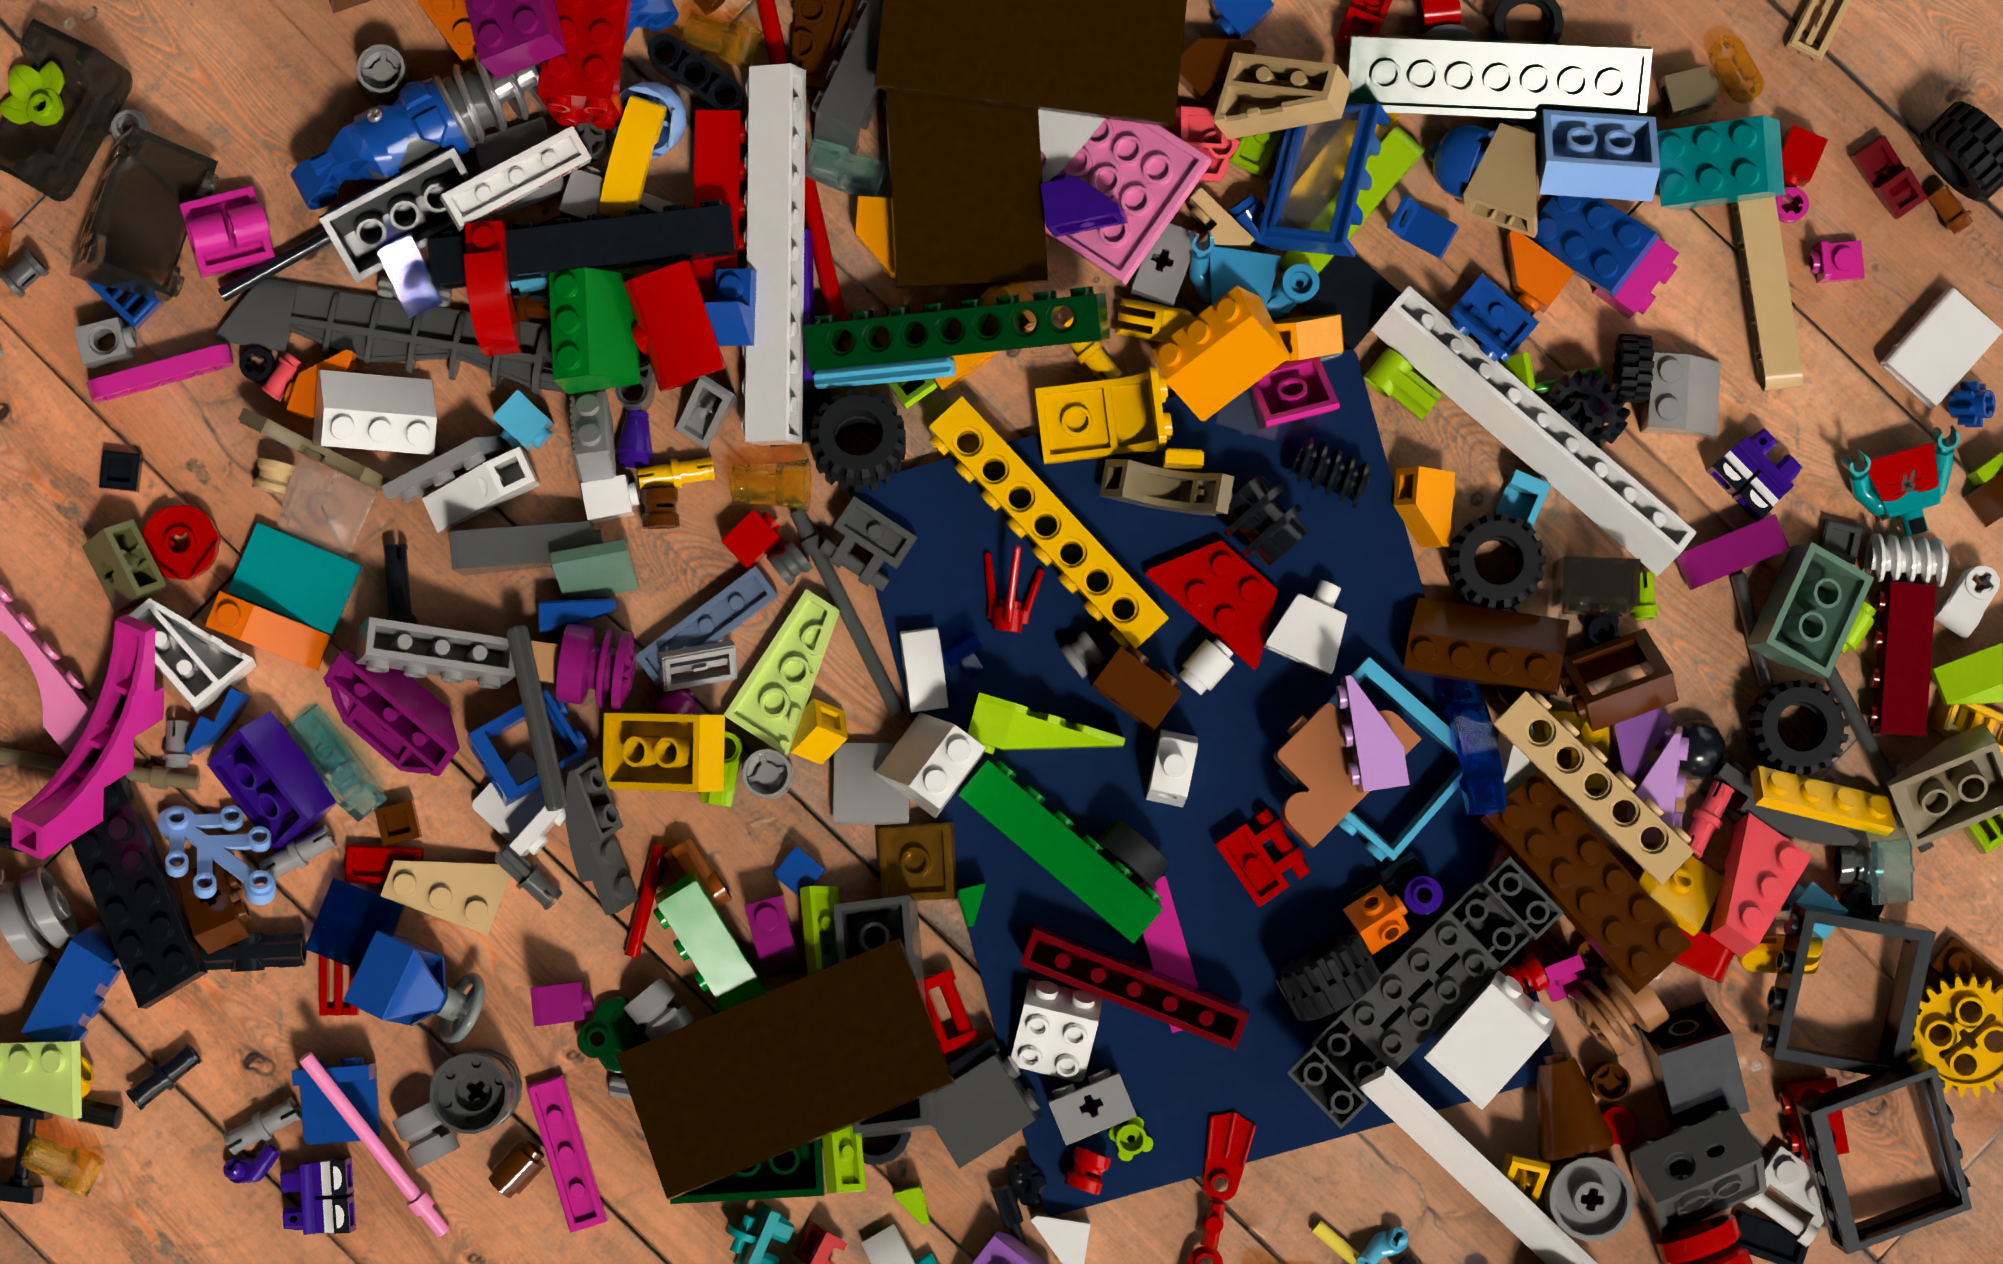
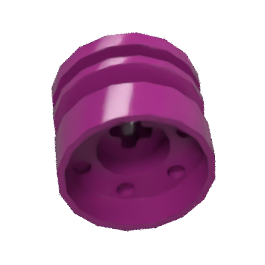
M567 624L561 644L557 669V701L582 705L586 700L589 689H595L596 707L603 708L607 701L608 693L611 692V708L623 710L627 695L632 689L636 668L634 632L622 631L618 647H615L616 634L613 629H607L602 644L599 645L596 644L594 627Z

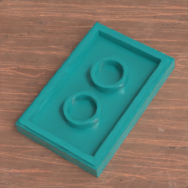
M256 523L227 592L334 636L363 566L270 527Z

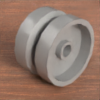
M37 866L22 874L20 887L12 882L0 885V930L12 950L25 964L31 965L48 956L50 944L62 949L68 946L71 939L80 934L75 915L66 896L53 876L44 867Z
M1589 1153L1576 1154L1577 1156L1564 1158L1558 1161L1549 1171L1542 1189L1543 1207L1548 1217L1569 1236L1586 1242L1603 1241L1619 1233L1629 1221L1634 1206L1633 1188L1626 1174L1613 1162ZM1591 1191L1592 1199L1588 1203L1581 1201L1582 1194L1587 1195Z

